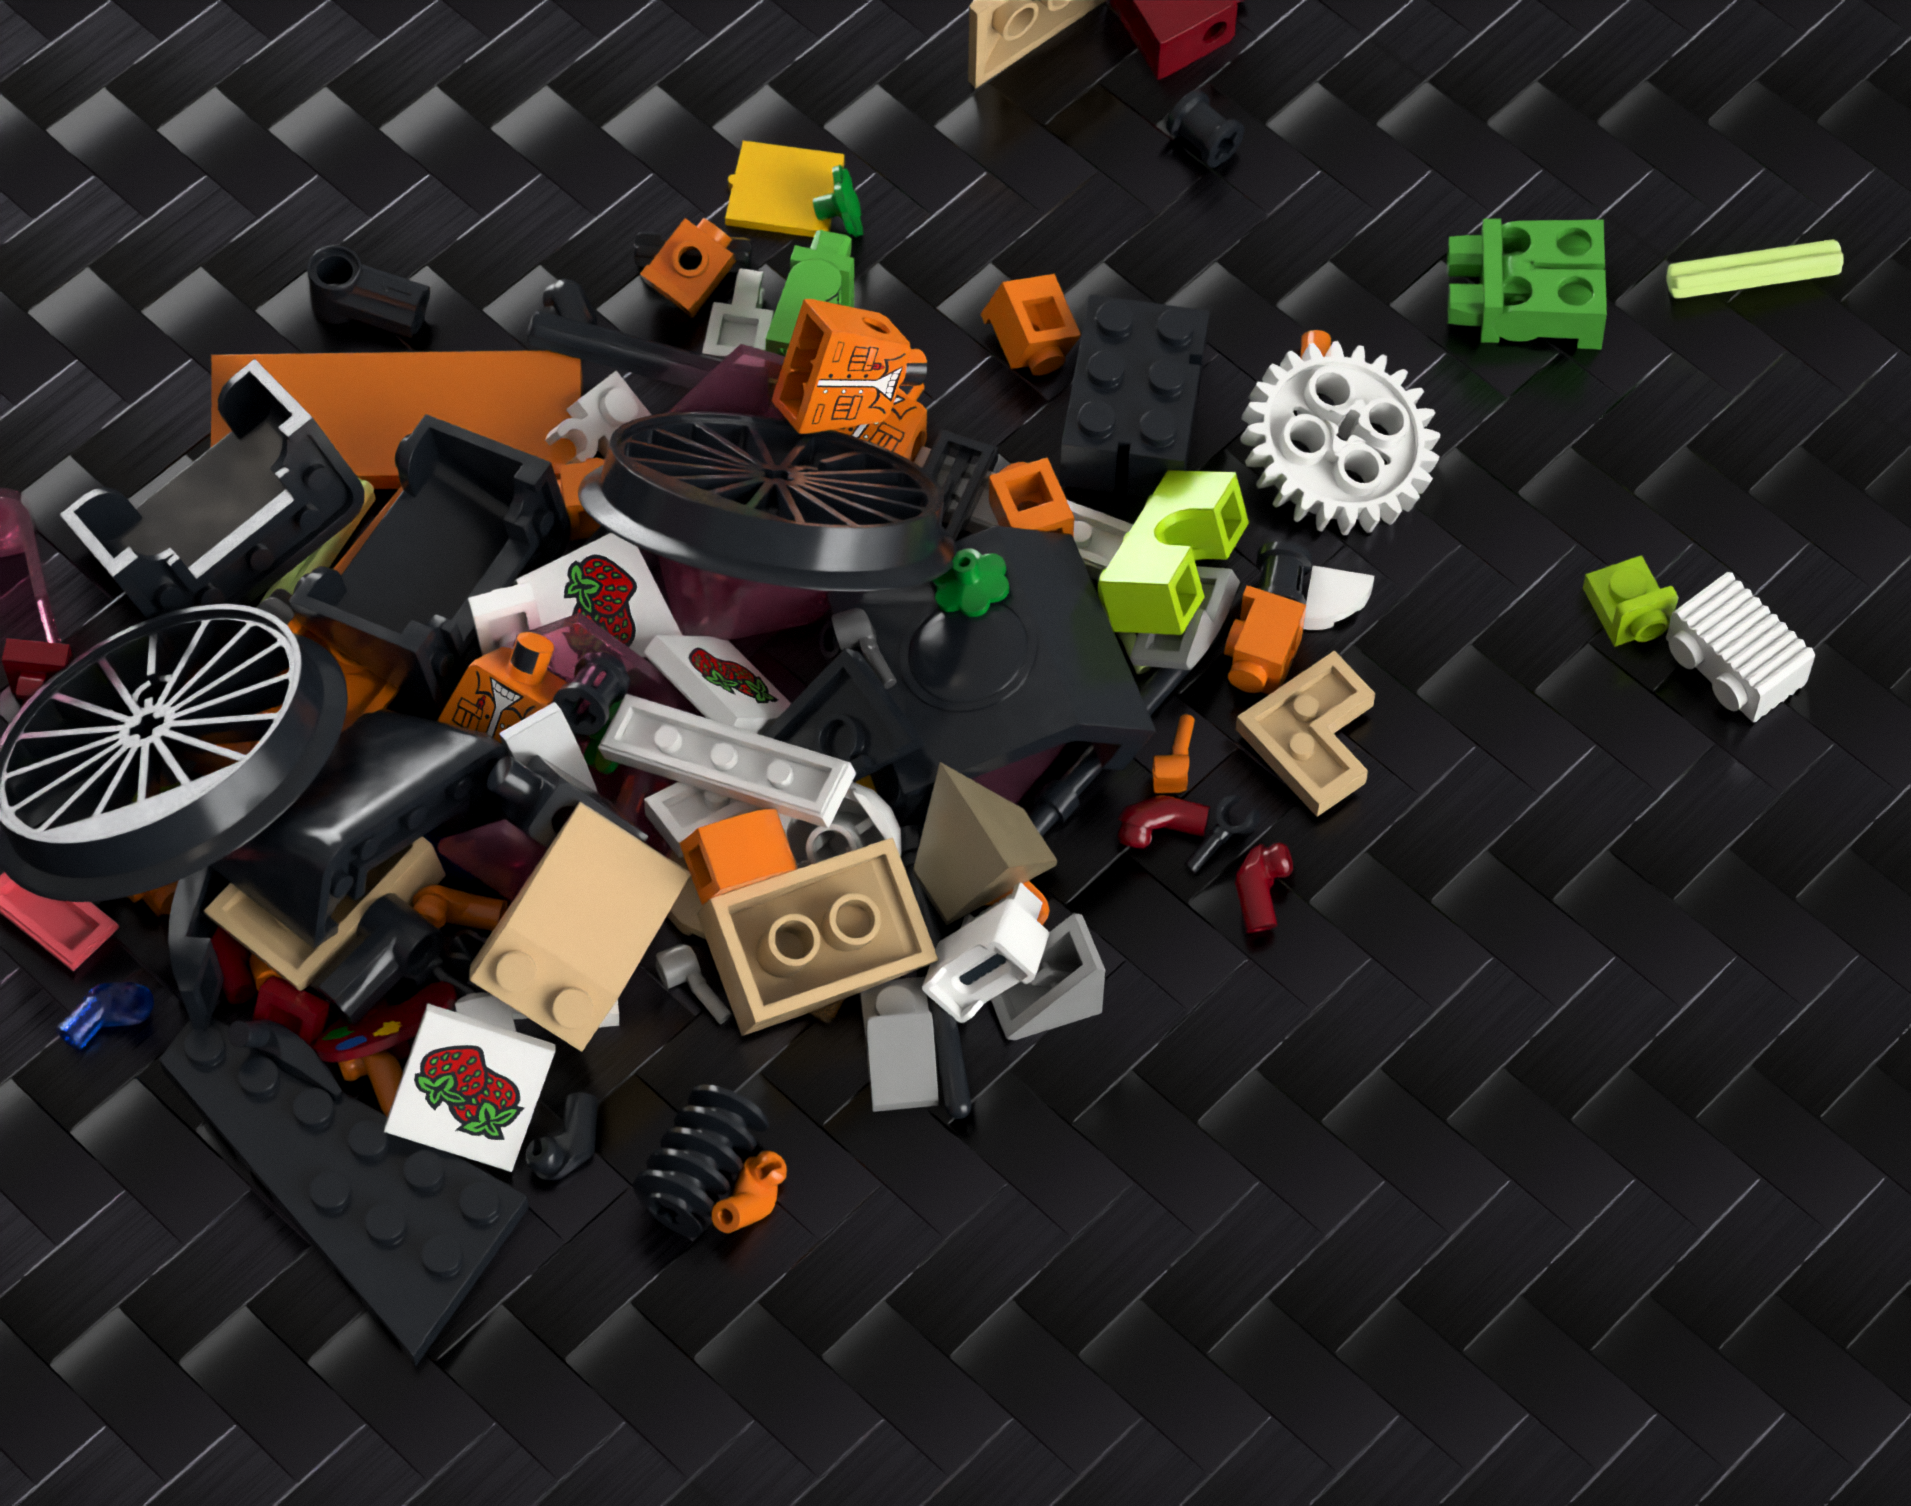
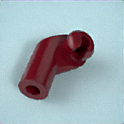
M1158 795L1124 807L1118 817V820L1122 821L1117 833L1118 840L1121 844L1144 849L1151 843L1153 829L1159 828L1204 837L1211 806L1165 795Z
M1275 843L1267 848L1264 844H1260L1252 848L1236 874L1235 885L1247 933L1265 931L1278 926L1270 888L1274 884V878L1287 877L1293 871L1290 851L1283 843Z
M218 926L211 938V942L224 976L221 989L230 1004H242L250 1000L257 993L254 979L246 966L251 952Z

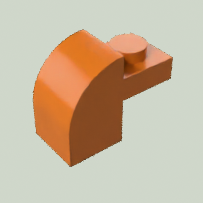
M776 809L757 810L699 827L680 843L702 905H705L710 898L798 869Z

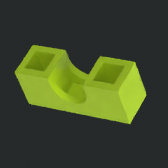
M1168 470L1153 495L1148 497L1145 507L1133 527L1125 534L1121 546L1108 567L1101 572L1099 577V599L1101 604L1106 606L1113 632L1182 635L1205 597L1195 561L1201 559L1227 560L1249 524L1236 472Z

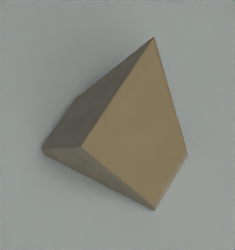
M940 762L913 868V875L947 926L1013 890L1014 886L1019 882L1023 884L1056 866L1057 859L1023 808Z

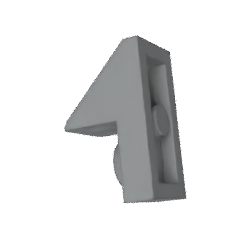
M925 977L894 979L860 992L873 1112L939 1106L932 1013L929 1012L927 994L922 990Z

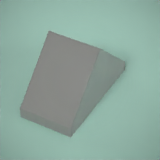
M1073 913L1049 932L1035 979L1027 985L1019 982L991 999L1006 1039L1018 1040L1102 1013L1105 968L1083 915Z

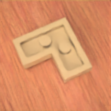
M1334 650L1237 716L1236 730L1318 817L1366 783L1368 770L1334 733L1372 708L1375 692Z

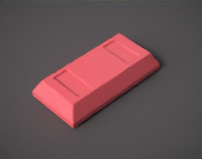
M5 872L0 875V913L72 971L76 970L120 928L119 924L91 902H68L41 897L17 885Z

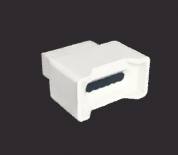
M1019 882L1014 886L1012 894L999 900V903L996 902L992 907H988L986 911L983 910L975 918L971 914L965 916L961 928L937 944L935 951L939 960L930 965L922 990L948 1014L953 1016L956 1021L964 1023L971 1019L984 1003L1019 982L1026 985L1035 979L1049 937V931L1037 921L1043 902Z

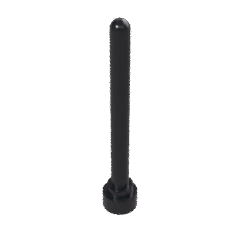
M924 824L908 825L900 828V858L936 950L937 944L943 940L939 914L913 875ZM930 965L921 968L925 978ZM927 995L929 1012L932 1013L935 1051L945 1109L950 1117L963 1119L971 1111V1099L958 1024L953 1016L948 1014Z

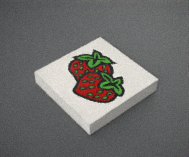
M613 533L550 562L513 582L515 586L530 581L544 637L549 639L554 645L551 660L561 679L568 683L572 682L575 678V666L586 653L606 652L615 656L627 667L646 657L644 651L655 635L683 636L638 547ZM604 671L600 672L593 683L603 679L606 673Z
M655 635L644 651L649 661L707 719L762 735L791 705L725 637Z
M427 1003L385 1122L384 1132L512 1172L555 1054V1044Z

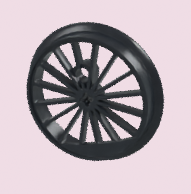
M704 411L672 412L641 417L621 425L613 432L604 465L587 474L578 488L579 501L587 514L599 525L619 538L653 554L687 566L758 583L825 591L898 589L926 583L942 576L952 568V560L957 555V547L954 540L942 526L943 489L938 481L925 469L889 449L834 430L799 434L789 421L785 419L741 413Z
M235 604L204 605L166 613L131 626L90 648L67 664L65 668L58 671L32 695L13 718L0 739V865L2 869L17 885L38 896L68 902H95L128 897L168 885L196 873L232 853L283 814L307 789L328 760L340 736L347 711V684L340 665L327 649L312 639L293 633L282 620L273 614L258 608ZM285 669L289 670L286 674L273 678ZM123 701L133 716L130 717L109 709ZM282 705L281 709L276 713L257 714ZM259 741L246 755L214 745ZM197 763L218 769V771L194 781H190L187 777ZM177 782L181 785L160 794V787L170 786ZM138 790L137 802L130 804ZM49 818L40 828L33 829L34 826Z

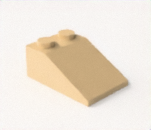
M973 0L969 7L968 82L977 88L1106 0Z
M579 802L470 964V981L582 1052L619 998L691 873L584 803Z
M424 837L417 839L367 872L365 893L362 897L354 901L348 895H345L331 915V918L339 924L338 933L316 948H312L232 883L204 910V913L215 924L300 992L308 987L357 938L356 931L362 916L377 899L386 894L394 893L413 908L414 904L412 901L414 895L427 885H438L446 874L432 844Z
M893 837L710 898L697 913L742 1036L802 1016L936 963L939 960Z

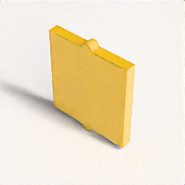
M743 141L736 173L728 177V187L731 190L725 216V225L814 237L817 230L830 232L832 218L822 221L817 219L813 207V198L833 193L832 167L841 165L843 168L845 154Z

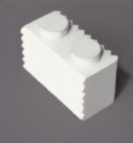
M1730 572L1725 573L1672 613L1666 636L1674 658L1687 669L1696 667L1712 683L1713 691L1723 706L1731 711L1740 709L1752 722H1757L1770 709H1775L1780 702H1784L1789 695H1793L1798 688H1802L1806 684L1815 658L1813 649L1806 647L1803 639H1798L1794 631L1788 630L1786 623L1780 622L1777 614H1771L1768 606L1762 605L1758 597H1753L1751 590L1745 589L1742 582L1737 581L1733 573Z

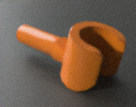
M1185 714L1180 716L1172 746V755H1153L1152 776L1155 794L1182 793L1188 788L1190 762L1188 748L1195 724V719L1191 715Z

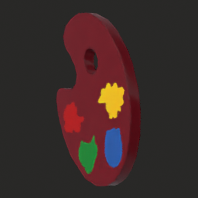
M449 982L431 983L409 1000L398 1005H390L388 999L383 997L355 1026L349 1023L345 1024L340 1019L332 1024L317 1039L315 1046L317 1054L322 1061L344 1062L387 1050L397 1060H401L411 1052L408 1039L417 1035L427 1003L451 1011L458 1001L455 987Z

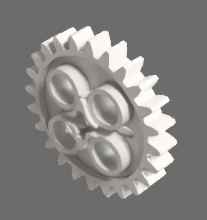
M1334 341L1325 357H1323L1318 347L1311 343L1303 353L1302 359L1293 351H1289L1281 362L1280 367L1271 364L1262 378L1263 382L1258 381L1249 396L1252 402L1249 403L1241 418L1250 425L1247 426L1240 440L1241 443L1256 448L1251 451L1245 463L1249 467H1264L1265 471L1256 483L1258 488L1275 485L1280 490L1273 501L1275 507L1281 506L1289 500L1296 504L1293 518L1296 522L1304 518L1309 511L1316 514L1318 531H1323L1332 518L1337 519L1342 535H1348L1357 519L1362 528L1367 533H1370L1376 527L1380 518L1391 525L1402 512L1401 509L1409 512L1420 498L1418 493L1423 494L1433 478L1428 473L1432 471L1439 461V456L1430 450L1439 440L1440 433L1424 428L1435 415L1434 409L1416 408L1415 404L1424 391L1422 388L1404 390L1401 384L1407 375L1405 369L1397 371L1391 376L1384 372L1387 356L1382 354L1371 365L1365 362L1363 346L1358 345L1349 358L1344 357L1339 342ZM1316 393L1327 395L1334 401L1335 405L1324 403ZM1370 423L1381 425L1387 430L1389 435L1378 433ZM1291 440L1302 442L1309 448L1311 453L1298 450ZM1384 459L1387 461L1388 465H1384ZM1345 470L1356 472L1365 483L1352 480Z

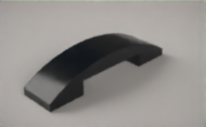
M211 866L178 881L172 901L168 935L170 961L175 980L193 1028L201 1031H207L224 981V976L211 942L217 924L205 915L204 910L231 883Z

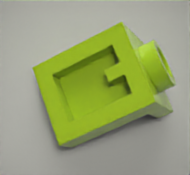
M1642 555L1585 574L1582 587L1614 647L1633 640L1638 642L1650 641L1663 634L1669 628L1672 613L1676 609L1679 598L1673 586L1659 588Z

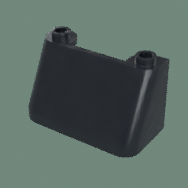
M256 359L232 376L222 387L219 394L218 410L222 419L232 431L138 507L135 508L118 490L104 487L86 493L59 514L147 620L173 611L215 604L249 605L351 523L360 513L364 504V488L361 481L313 417Z
M425 414L413 432L401 440L395 453V466L398 469L399 480L403 488L399 497L342 575L338 571L326 566H319L313 569L311 573L305 574L297 582L289 602L297 621L302 626L418 703L443 712L468 666L474 660L482 657L468 598L489 593L499 588L514 586L513 582L516 579L561 558L569 541L571 525L551 462Z
M389 709L365 713L352 726L340 733L332 753L318 775L283 814L247 843L209 866L312 948H316L338 933L339 924L331 918V915L345 895H348L354 901L362 897L365 893L367 872L442 823L456 834L460 832L465 833L475 842L499 828L500 805L503 798L487 788V780L494 766L502 758L509 756L508 750L484 732Z

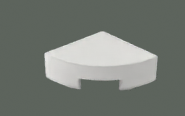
M1313 566L1303 629H1327L1333 627L1334 622L1350 616L1357 610L1360 611L1369 600L1374 576Z

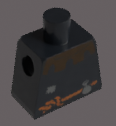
M539 755L531 758L526 766L511 756H505L494 766L488 777L487 788L503 798L500 809L523 832L546 848H549L579 802L584 803L642 842H645L648 838V835L609 799Z

